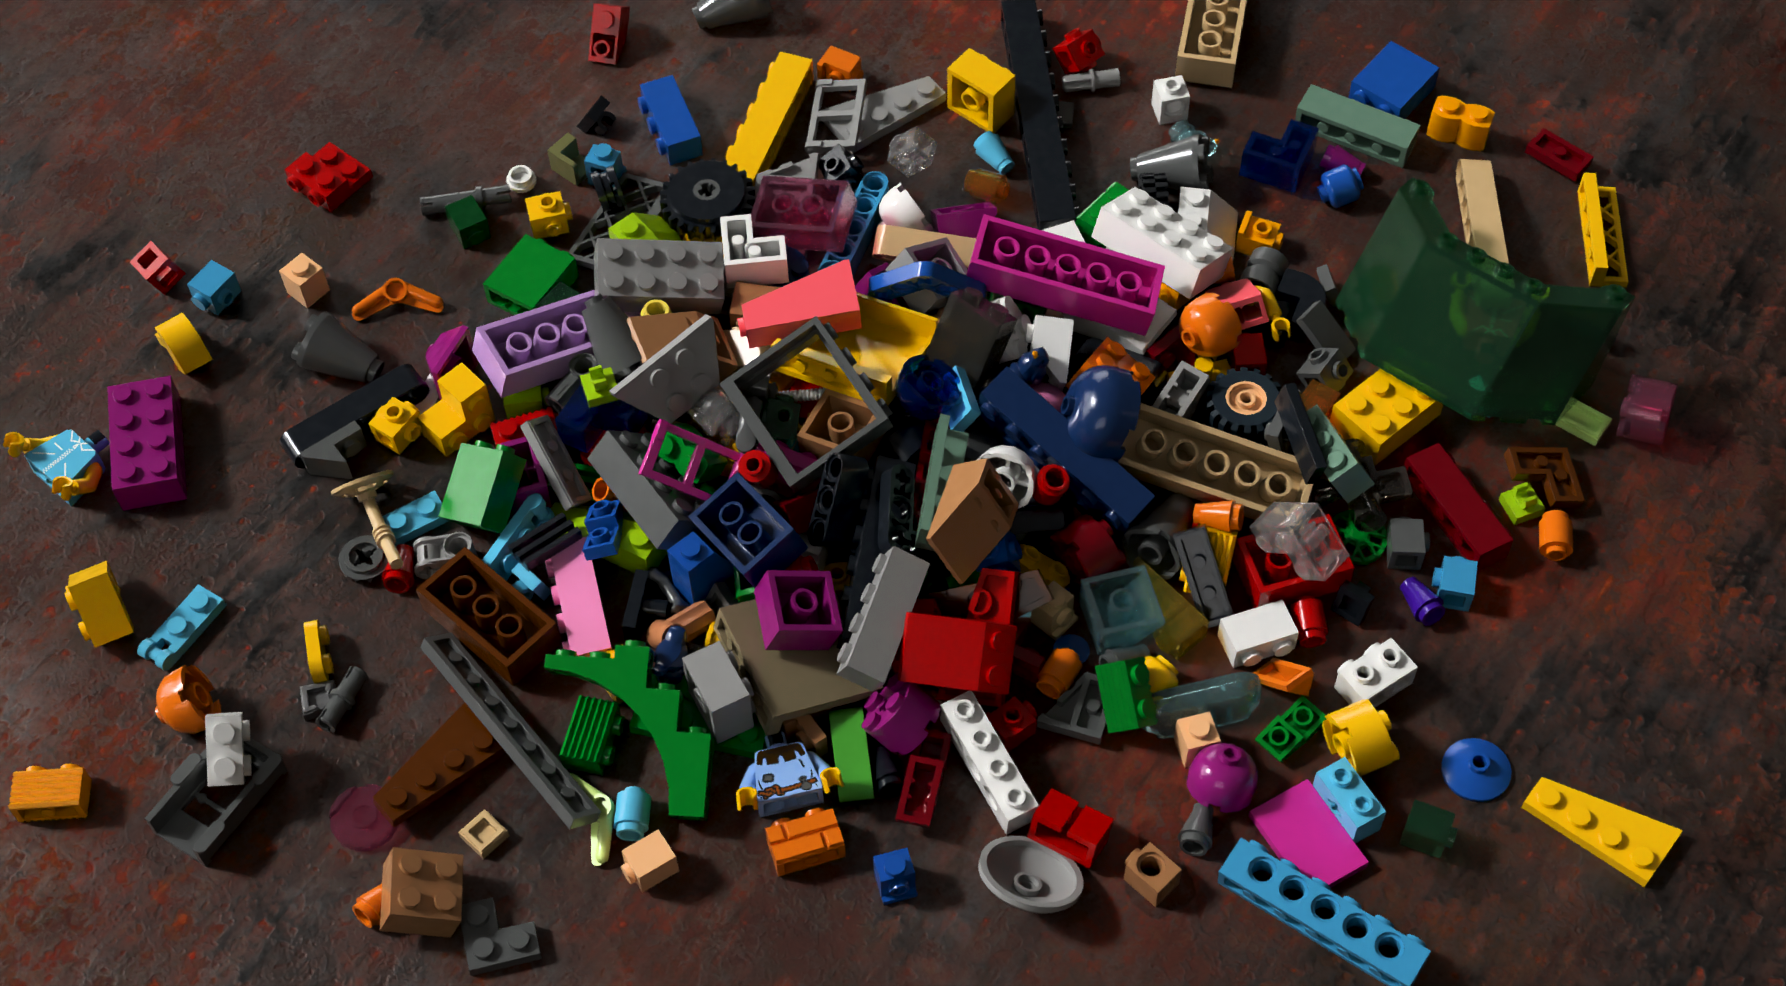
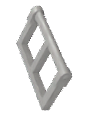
M866 79L817 80L807 142L804 148L805 152L809 154L829 152L838 144L847 151H856L867 89ZM857 90L854 109L821 111L824 92ZM852 120L849 139L816 141L819 121Z

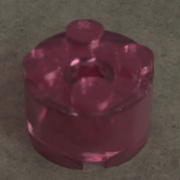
M1631 374L1627 392L1632 393V395L1628 394L1627 398L1624 397L1620 416L1626 418H1620L1616 436L1654 445H1662L1676 396L1677 384Z

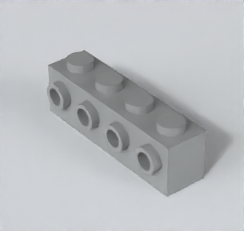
M893 546L885 554L880 553L872 567V572L876 573L873 582L866 585L860 601L864 603L860 613L857 612L849 626V631L852 632L850 641L843 644L838 654L837 662L841 664L837 675L872 692L885 683L903 636L906 612H912L930 563L896 546Z

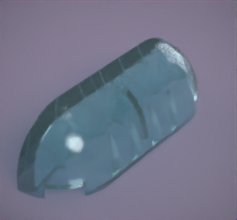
M1237 672L1154 692L1151 697L1156 705V718L1158 722L1155 725L1143 727L1142 729L1156 734L1157 738H1173L1177 719L1209 711L1216 727L1243 721L1251 716V713L1260 702L1262 686L1259 676L1251 672Z

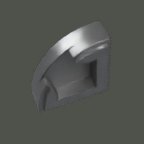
M334 680L300 686L302 712L305 721L314 719L321 714L330 700L328 695L332 689L336 688Z

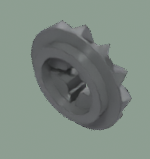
M372 535L359 536L350 540L340 551L338 559L339 567L345 577L352 578L356 583L360 580H367L371 583L372 578L378 575L382 576L388 564L383 549L377 546ZM358 554L365 558L370 557L372 565L361 563Z

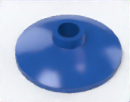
M1467 738L1455 742L1447 749L1441 763L1442 776L1447 786L1456 795L1469 801L1487 802L1494 800L1505 792L1511 781L1512 770L1507 756L1495 744L1483 739ZM1473 762H1480L1485 767H1476Z

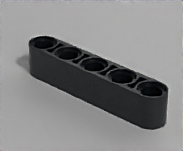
M403 364L288 429L279 440L280 445L297 468H305L300 452L354 420L361 427L363 435L371 431L368 423L375 417L378 409L386 405L392 397L397 398L403 403L409 401L413 405H417L428 396L430 388L412 365Z

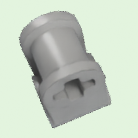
M455 532L433 537L424 536L415 540L413 543V551L417 553V564L414 566L415 575L421 579H428L464 547L478 557L471 537L464 532Z

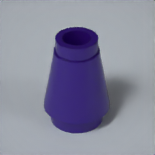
M1409 577L1402 582L1400 590L1417 622H1422L1424 625H1432L1443 617L1445 607L1443 606V600L1416 577Z

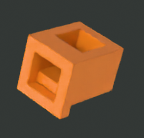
M832 45L817 63L818 80L863 79L864 72L861 70V57Z

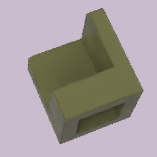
M566 133L547 150L551 170L578 186L587 178L584 164L585 157L579 154L576 138Z

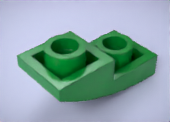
M1301 695L1281 717L1277 715L1255 738V741L1277 761L1282 763L1322 728V722L1326 720L1325 714Z

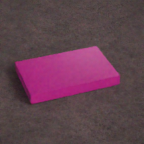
M1308 779L1249 812L1250 819L1278 858L1291 861L1299 868L1300 873L1310 879L1312 877L1319 878L1331 888L1368 866L1369 861Z

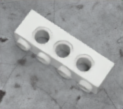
M969 690L941 704L940 721L947 733L952 734V742L1005 834L1008 835L1031 823L1033 814L1039 805L973 692Z

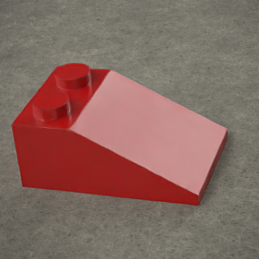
M906 612L897 681L1009 695L1017 626L1001 622Z

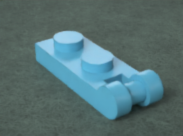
M531 494L526 498L482 559L485 564L506 581L513 573L511 570L519 563L510 554L508 545L555 517L551 508L546 507V502L540 494Z
M198 584L150 638H146L140 643L137 654L146 660H154L155 665L164 671L169 670L226 607L224 599ZM165 644L169 646L168 649H161Z

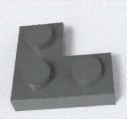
M493 897L462 905L461 927L471 976L542 959L534 921L500 929Z

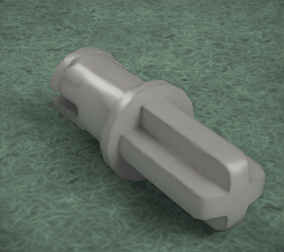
M1118 68L1102 71L1089 69L1087 73L1064 75L1062 77V87L1065 92L1088 89L1091 92H1095V89L1119 87L1121 83Z

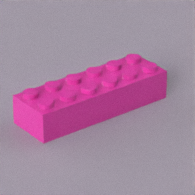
M984 214L966 276L984 283L986 291L1010 296L1013 299L1146 336L1155 315L1165 266Z

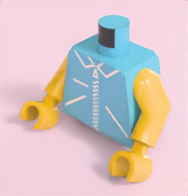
M65 430L60 434L44 438H24L20 433L9 432L5 435L3 442L4 447H9L8 453L12 457H19L23 451L33 472L52 489L53 494L57 493L70 506L75 504L83 494L96 491L102 474L106 469L98 453L110 444L108 439L99 430L93 432L85 440L73 430Z

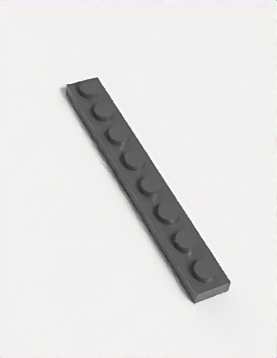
M453 633L425 637L420 648L569 829L597 822L601 814L600 809Z

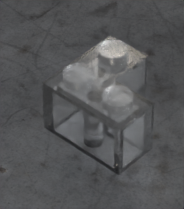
M1273 502L1249 526L1256 537L1257 545L1265 553L1287 554L1294 565L1295 572L1303 580L1326 581L1350 556L1318 503Z

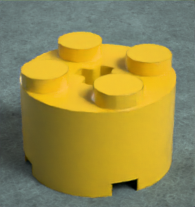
M1368 699L1360 700L1324 716L1326 720L1322 722V727L1331 754L1338 753L1341 758L1346 757L1360 777L1399 759L1398 749L1391 741L1388 730L1391 729L1388 715L1384 710L1377 712Z

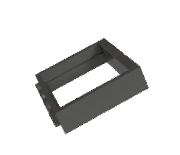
M817 316L719 383L796 495L822 477L826 460L830 454L841 453L853 456L894 427L888 418L893 414L883 398H880L878 401L875 400L870 393L875 387L864 372L858 376L852 367L857 362L847 347L842 350L839 349L835 343V340L839 338L838 334L829 322L823 325ZM821 339L876 419L797 473L743 392Z

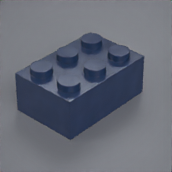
M738 472L688 516L703 535L754 588H756L767 570H785L809 548L792 526Z

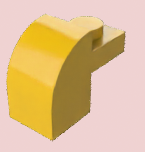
M183 313L155 327L157 331L155 336L160 345L168 350L179 371L185 375L213 360L199 334Z

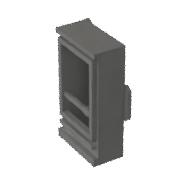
M251 737L250 741H244V755H251V765L258 768V770L253 775L252 780L225 810L208 799L205 793H199L207 784L206 748L200 755L197 753L190 754L171 775L170 780L173 786L144 819L154 834L207 867L212 861L211 857L279 777L288 772L281 755L271 751ZM195 797L199 803H205L222 814L209 827L184 812V809Z

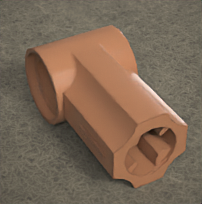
M699 600L666 620L659 619L654 621L647 629L646 637L648 643L656 649L657 645L665 639V635L671 626H681L685 628L687 633V645L689 641L708 631L710 624L716 620L713 609L708 606L706 601Z

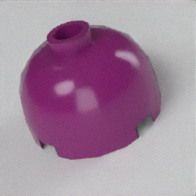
M1223 742L1212 744L1200 750L1192 761L1188 770L1187 788L1191 796L1207 808L1209 804L1221 807L1219 812L1240 811L1250 804L1256 792L1258 770L1252 757L1244 749L1234 744Z

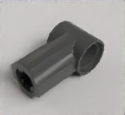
M580 353L575 355L569 362V372L545 397L547 405L562 417L568 416L585 397L580 375L589 373V368L597 366L596 359L592 354Z

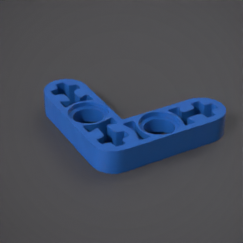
M931 261L914 262L869 278L868 296L880 300H892L924 289L961 304L971 306L985 303L986 285Z

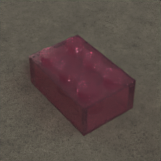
M763 175L751 213L753 238L784 235L785 244L794 249L843 253L858 201L848 181Z

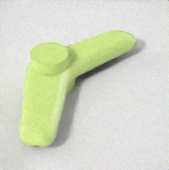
M570 773L601 811L597 822L591 823V861L593 865L600 866L609 859L616 806L610 797L580 777Z

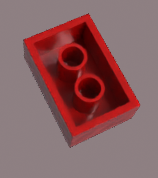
M1330 514L1237 538L1233 553V562L1254 608L1282 599L1285 605L1295 603V600L1301 596L1319 597L1337 592L1345 580L1351 582L1355 568Z

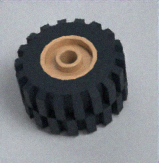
M1240 367V371H1235L1232 368L1227 370V375L1220 373L1216 376V381H1211L1206 392L1202 417L1203 424L1267 446L1268 442L1264 439L1266 425L1268 422H1272L1277 412L1274 401L1281 390V385L1278 381L1272 382L1273 377L1269 374L1262 375L1260 374L1261 370L1255 368L1254 371H1248L1247 367Z

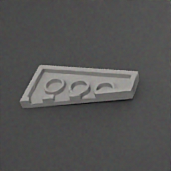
M930 76L866 95L857 150L850 152L852 154L945 102L946 92ZM855 99L822 109L821 111L854 109ZM852 120L822 121L839 140L849 139Z

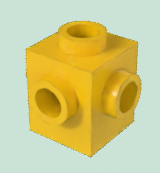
M560 191L525 198L535 239L569 233L567 220H571L573 217L569 202L563 203Z
M392 397L386 405L381 406L375 417L368 423L375 440L399 455L411 442L419 437L422 430L417 418L420 414L418 408L409 401L403 403L395 397Z

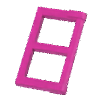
M660 418L653 431L652 439L638 474L705 502L711 494L692 487L705 449L734 460L728 480L737 472L739 473L738 464L744 454L670 424L668 421ZM666 432L696 444L682 482L653 470Z

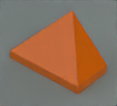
M1273 658L1248 676L1252 682L1308 697L1314 672L1312 668Z

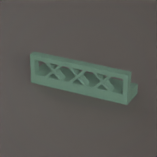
M940 414L934 434L914 548L934 552L935 550L926 539L953 465L964 463L969 433L948 429L950 415Z

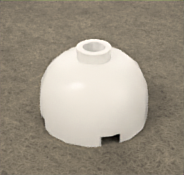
M901 183L897 184L883 196L879 204V214L883 221L878 225L935 231L932 225L924 218L925 215L906 189L904 190Z
M999 445L988 449L977 460L988 458L1018 501V509L1026 506L1035 491L1037 470L1034 462L1024 451L1014 446Z

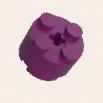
M897 672L891 677L887 686L880 693L877 691L873 692L865 701L864 708L867 709V713L862 723V728L897 755L898 752L901 755H906L919 746L929 734L924 729L930 720L934 724L936 723L940 713V703L918 684L897 681Z

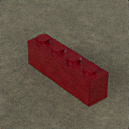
M1440 443L1406 457L1401 476L1462 557L1478 561L1477 571L1508 556L1513 542L1510 530L1499 522L1493 514L1490 504L1486 500H1482L1476 492L1471 479L1463 475L1456 466L1454 457L1449 452H1446Z

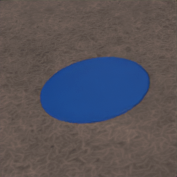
M1064 635L1054 643L1053 650L1064 647L1074 650L1079 655V660L1082 664L1089 657V645L1078 635Z

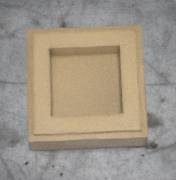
M485 809L459 831L460 837L483 859L509 837L508 830Z

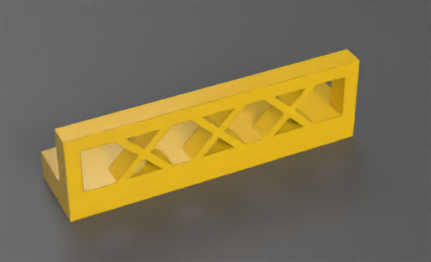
M1584 172L1577 193L1589 286L1627 287L1628 275L1616 188L1598 187L1596 173ZM1599 197H1608L1609 204L1602 208ZM1602 218L1612 224L1608 231L1603 229ZM1605 241L1615 248L1611 255H1608L1606 252ZM1608 265L1618 272L1619 277L1606 276L1609 268Z

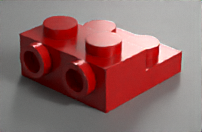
M328 142L313 156L305 152L285 169L287 175L286 182L294 192L303 193L312 204L317 207L322 206L330 213L373 177L370 168L331 142Z

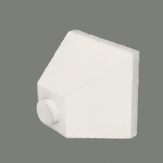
M1035 315L1033 324L1027 323L1025 342L1031 343L1030 352L1040 347L1047 351L1049 355V363L1046 366V373L1049 376L1048 382L1063 391L1067 383L1074 320Z

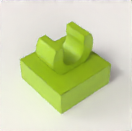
M598 365L589 368V373L580 375L589 408L620 400L609 392V390L617 385L611 367L602 369V366Z
M1528 482L1514 486L1513 489L1501 493L1499 497V502L1514 525L1542 516L1546 509Z

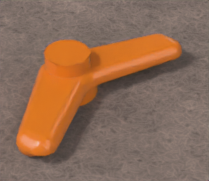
M391 278L383 286L352 307V317L356 321H362L397 303L440 313L444 309L443 299L435 294L409 284L400 278Z

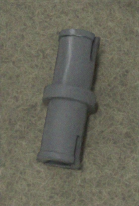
M356 666L349 667L338 688L332 689L328 695L329 702L315 720L318 727L332 733L336 730L346 711L351 710L355 705L356 701L354 698L369 678L364 670Z

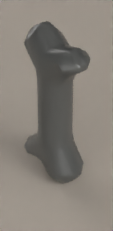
M650 567L648 569L650 580L657 584L667 600L670 601L671 614H676L690 606L689 603L683 600L670 581L669 570H661L658 567Z

